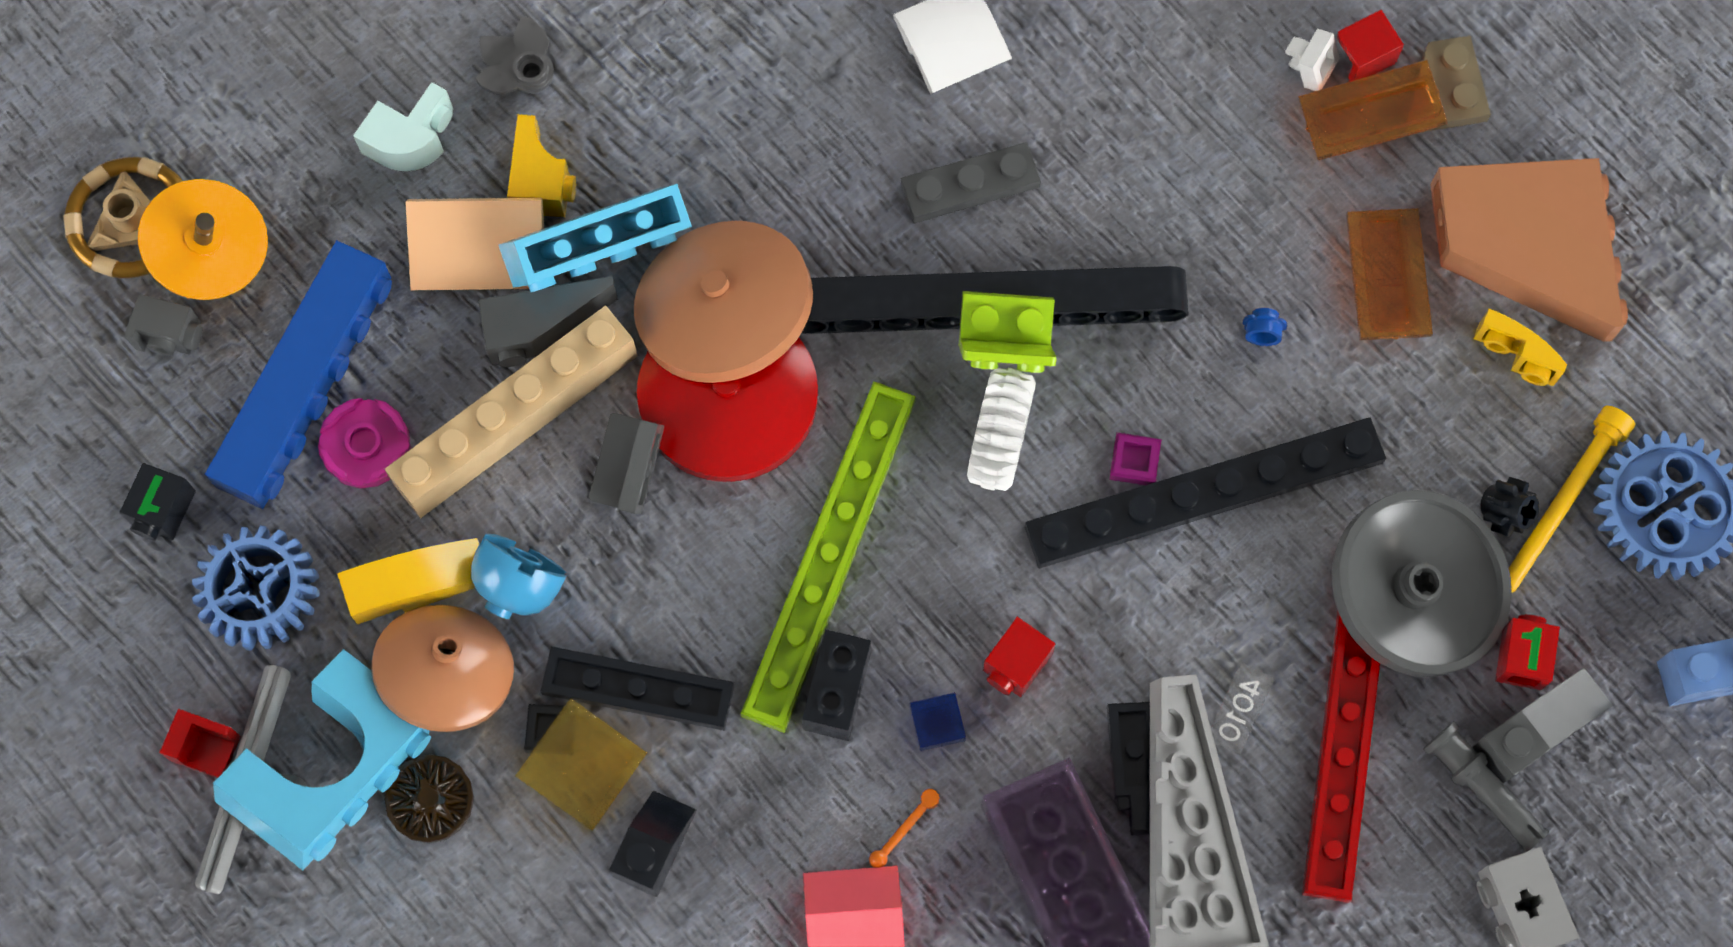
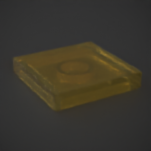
M570 698L514 777L587 829L593 831L647 752Z

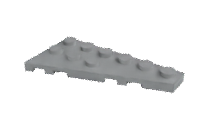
M1197 675L1161 677L1150 683V947H1269Z

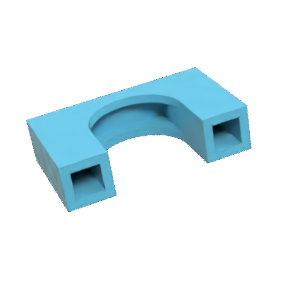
M344 649L312 681V702L350 730L358 739L363 750V756L354 771L343 780L329 786H300L288 781L246 748L213 782L214 798L218 805L302 870L313 859L319 862L331 851L336 842V834L346 824L350 827L355 825L368 808L367 801L377 790L385 792L400 773L398 768L409 756L413 759L418 757L431 739L429 730L411 725L389 710L375 689L371 670Z

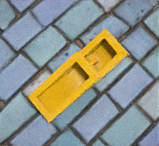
M473 538L425 547L337 573L351 617L357 624H361L400 609L406 613L474 589L475 586L471 579V565L479 546L478 539Z

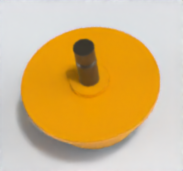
M193 179L169 186L152 199L142 214L139 223L138 248L146 269L163 287L186 298L213 300L238 292L256 277L267 253V229L258 208L241 191L219 181Z

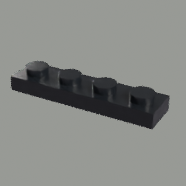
M551 646L540 692L545 696L725 731L735 685L731 681Z

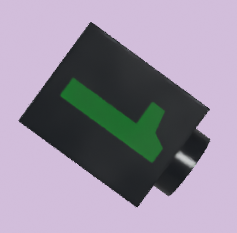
M142 463L119 513L131 524L130 531L141 537L156 541L158 535L174 540L196 490L185 478Z

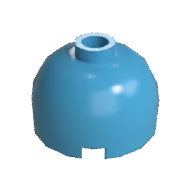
M486 533L475 552L471 565V579L475 589L487 600L485 608L499 617L510 619L512 613L528 616L539 613L548 607L560 591L567 577L565 575L566 571L551 559L531 548L529 552L514 547L516 541L496 534Z

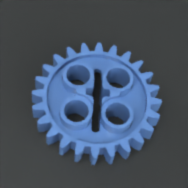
M1662 431L1656 437L1655 443L1648 434H1644L1638 440V447L1631 441L1627 442L1621 449L1623 455L1615 453L1608 460L1612 468L1605 467L1598 476L1606 484L1599 485L1593 494L1605 501L1598 503L1593 509V513L1607 516V519L1598 526V531L1613 532L1614 536L1607 543V547L1611 548L1621 544L1625 549L1621 554L1620 560L1624 562L1632 556L1638 558L1636 571L1639 573L1648 564L1653 565L1654 576L1657 579L1665 574L1668 568H1670L1674 580H1679L1685 574L1686 568L1693 577H1696L1703 572V564L1711 570L1720 563L1718 556L1726 558L1733 552L1730 544L1733 543V479L1729 480L1726 475L1733 468V463L1719 466L1716 460L1721 451L1716 449L1706 455L1702 452L1704 440L1701 438L1690 447L1687 446L1686 433L1683 432L1673 443L1670 442L1666 431ZM1666 467L1677 469L1683 477V483H1677L1669 478ZM1696 483H1700L1703 486V490L1686 498L1677 508L1669 509L1645 527L1638 526V520L1655 512L1663 503L1671 502ZM1629 490L1640 492L1645 497L1647 506L1636 505L1629 496ZM1694 504L1705 506L1711 514V520L1701 519L1694 510ZM1657 527L1669 530L1674 537V544L1663 542L1657 534Z

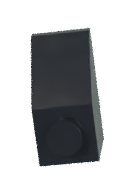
M653 791L625 834L609 869L612 876L621 882L658 897L697 810Z

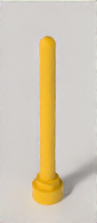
M1606 405L1594 420V439L1509 566L1511 593L1517 590L1609 448L1617 446L1619 442H1625L1636 426L1635 421L1624 411Z

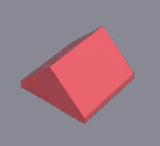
M898 866L803 873L808 947H905Z

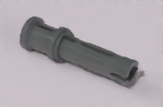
M1453 721L1433 738L1423 750L1427 754L1433 753L1452 773L1451 780L1455 784L1460 786L1465 784L1515 837L1526 852L1531 850L1540 842V838L1546 837L1549 833L1548 829L1538 822L1486 766L1489 762L1486 759L1487 755L1483 751L1476 752L1458 732L1459 725Z

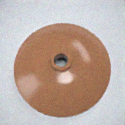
M428 605L400 615L383 630L373 651L371 672L379 697L396 716L422 729L451 732L476 726L498 711L506 700L511 688L514 662L510 647L501 632L481 615L457 606ZM447 648L452 650L454 653L443 654L439 651V649Z

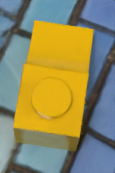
M518 114L507 198H543V216L565 217L567 202H574L576 176L569 174L566 159L553 157L542 146L536 116Z

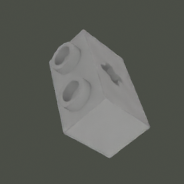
M1541 847L1488 865L1477 872L1480 881H1477V890L1485 907L1488 909L1492 908L1499 926L1495 930L1501 947H1559L1580 938ZM1529 901L1532 909L1528 912H1518L1515 903Z

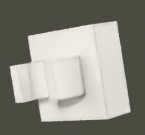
M1318 28L1310 42L1302 38L1293 37L1285 51L1287 55L1293 56L1289 66L1300 71L1304 88L1319 93L1340 59L1333 33Z

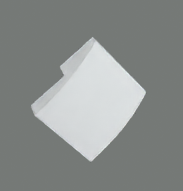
M926 0L893 15L910 55H914L930 94L1012 59L1000 30L984 0Z

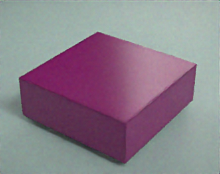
M1116 432L1109 480L1139 485L1155 483L1162 439Z

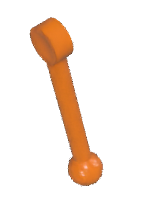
M927 789L922 793L921 803L880 850L873 851L870 854L869 863L872 867H884L887 864V856L925 811L933 809L938 805L940 797L937 791Z

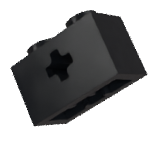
M825 629L802 719L804 731L849 741L871 655V640Z

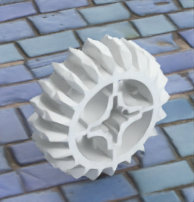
M1009 367L1008 369H994L990 373L969 460L967 477L970 483L980 485V488L992 491L995 489L1006 491L1012 486L1036 385L1033 375L1022 373V371Z

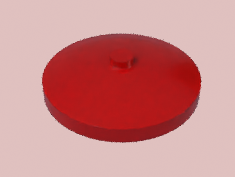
M799 337L788 351L764 369L737 380L717 383L696 382L676 376L661 367L647 351L637 381L638 408L641 420L665 426L658 451L674 466L688 474L706 480L718 482L743 481L774 470L786 462L802 445L810 432L816 416L818 405L817 375L810 353Z

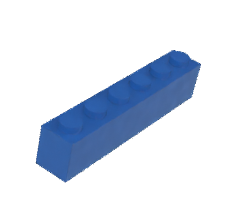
M336 240L204 474L216 488L261 509H264L269 499L273 500L279 494L284 483L283 473L291 459L295 460L301 454L306 443L305 433L312 420L317 421L326 409L328 403L326 395L334 381H340L345 375L349 366L348 355L355 343L362 342L366 337L371 324L370 316L377 303L380 305L384 303L390 293L392 277L384 261Z

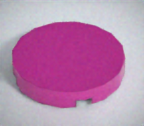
M362 398L351 399L333 409L322 423L318 444L319 456L328 472L341 483L360 489L377 487L391 480L385 468L407 453L411 448L409 430L399 412L384 401L377 399L363 400Z

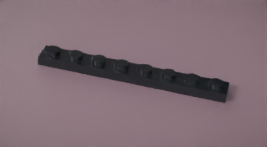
M1369 417L1025 522L1024 527L1038 568L1040 569L1383 464L1386 456L1372 419Z

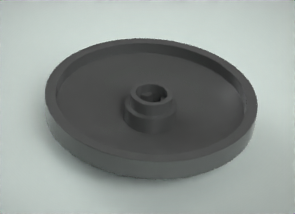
M1420 490L1403 491L1384 497L1363 509L1344 530L1338 542L1332 566L1334 599L1340 617L1350 635L1374 660L1406 675L1434 677L1449 674L1470 666L1488 653L1495 645L1508 619L1512 592L1511 578L1505 555L1498 540L1486 523L1471 509L1459 501L1439 493Z

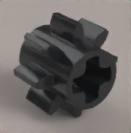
M1509 477L1507 482L1497 480L1496 484L1489 486L1485 490L1481 499L1480 509L1483 520L1492 523L1491 531L1510 537L1513 531L1522 534L1524 529L1530 528L1535 523L1539 514V501L1536 498V493L1528 491V482Z

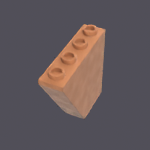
M1599 158L1438 168L1430 186L1441 267L1600 341H1613L1627 323L1628 308L1625 299H1620L1618 283L1621 280V262L1619 257L1613 256L1612 241L1615 237V221L1612 215H1607L1605 200H1607L1609 195V181L1605 173L1601 174Z

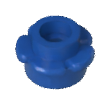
M1270 308L1253 310L1252 314L1246 316L1242 323L1245 325L1246 340L1259 346H1272L1280 343L1282 340V330L1287 329V322L1283 318H1279V313L1276 310Z

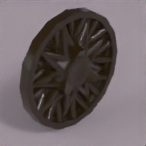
M428 754L412 758L398 768L400 773L394 783L386 790L384 801L387 817L399 833L412 841L430 844L447 840L462 829L471 815L474 795L471 781L461 766L447 757Z

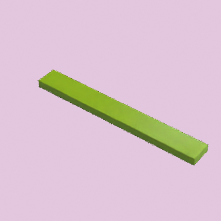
M873 381L740 713L742 718L785 733L914 407L916 396Z

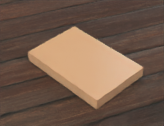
M543 198L408 199L406 201L410 290L529 289L528 285L513 288L498 245L544 229Z

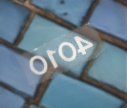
M1241 662L1211 727L1216 745L1238 755L1241 754L1275 680L1274 677Z

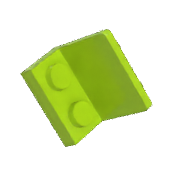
M963 291L959 348L963 360L971 361L970 366L978 369H998V363L1017 364V370L1031 373L1044 372L1045 366H1056L1057 356L1051 346L1054 298Z

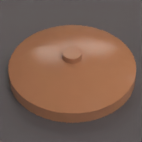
M725 221L709 224L677 238L676 241L664 248L650 263L640 280L635 295L634 320L636 329L652 358L670 373L687 380L703 383L737 380L771 365L795 343L802 333L811 312L813 302L812 281L804 259L797 247L775 229L747 221Z

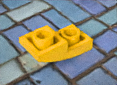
M1488 309L1478 325L1474 339L1483 342L1484 346L1493 352L1515 354L1511 371L1521 374L1525 381L1538 386H1545L1547 384L1554 386L1565 372L1567 363L1536 333L1510 317Z

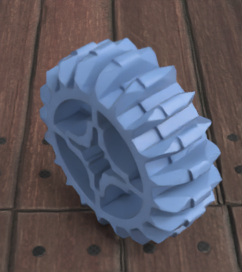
M260 525L253 537L247 527H241L239 532L240 539L237 541L230 534H223L222 538L226 546L221 550L214 545H208V552L214 557L211 562L205 560L197 561V567L206 575L192 579V585L196 589L201 590V592L192 597V601L197 607L203 608L198 614L199 620L203 624L211 623L209 632L216 638L224 635V642L227 645L233 647L241 640L242 646L246 650L252 651L258 638L265 649H271L273 635H277L284 643L288 642L290 638L286 629L292 625L298 631L304 628V624L298 616L301 613L305 615L314 614L315 609L306 600L319 597V590L309 585L319 579V574L316 569L308 568L313 562L312 556L308 552H301L302 544L296 538L287 542V535L283 530L278 529L270 536L268 528ZM272 556L282 560V562L275 566L270 563L263 567H255L251 565L248 558ZM234 568L236 572L235 580L232 585L224 590L225 595L222 596L224 582ZM248 573H250L256 581L260 582L259 588L261 591L259 593L261 594L264 603H262L256 595L252 594L253 588L251 584L253 583L251 582ZM290 579L288 595L282 605L277 608L276 596L280 590L288 586L286 581ZM256 608L263 614L264 618L254 621H243L228 615L236 610L241 613L244 610Z

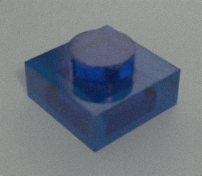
M955 693L909 703L920 751L966 741Z

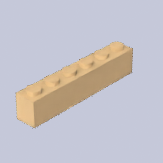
M605 305L386 467V473L394 486L421 519L638 357L634 339Z

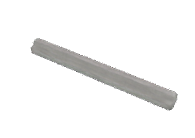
M267 665L264 668L235 760L247 748L264 762L291 678V674L287 669L276 665ZM221 806L219 807L195 882L198 889L214 894H220L223 890L244 825Z

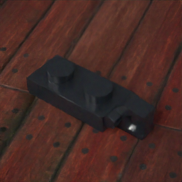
M1150 702L1108 704L1109 743L1114 800H1117V810H1128L1131 836L1150 835Z

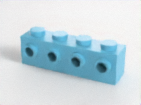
M677 184L521 236L498 246L513 288L528 285L530 292H534L556 284L554 276L569 271L572 278L597 269L595 261L610 256L611 262L614 263L637 255L635 247L650 242L653 249L677 240L676 232L692 227L679 187Z

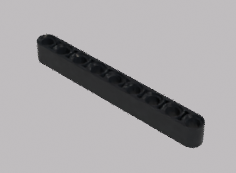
M1176 266L816 277L811 278L813 302L808 321L801 334L960 329L963 291L1053 297L1055 300L1053 326L1174 322L1182 320L1189 315L1186 271Z

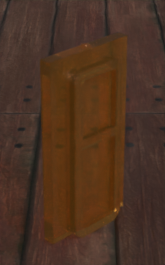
M1428 60L1299 96V102L1306 122V131L1309 132L1317 161L1447 125V118L1439 96L1440 91L1436 87Z
M1381 209L1347 212L1346 218L1359 340H1397L1399 338L1431 337L1433 331L1419 209Z

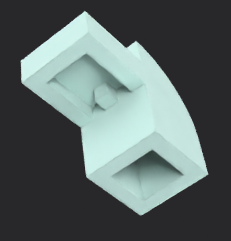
M431 82L408 117L377 101L353 135L361 154L389 169L397 171H414L433 163L444 152L437 132L441 133L446 129L453 114V107L447 90Z

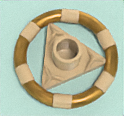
M145 157L114 159L91 170L82 177L73 189L63 216L65 236L76 257L92 269V271L112 278H135L150 274L142 259L119 262L97 254L95 251L138 244L139 223L142 214L151 201L128 173H138L161 181L167 188L176 183L183 182L173 170L163 163ZM119 175L112 192L104 200L103 211L87 244L84 238L81 215L84 204L93 191L112 177Z

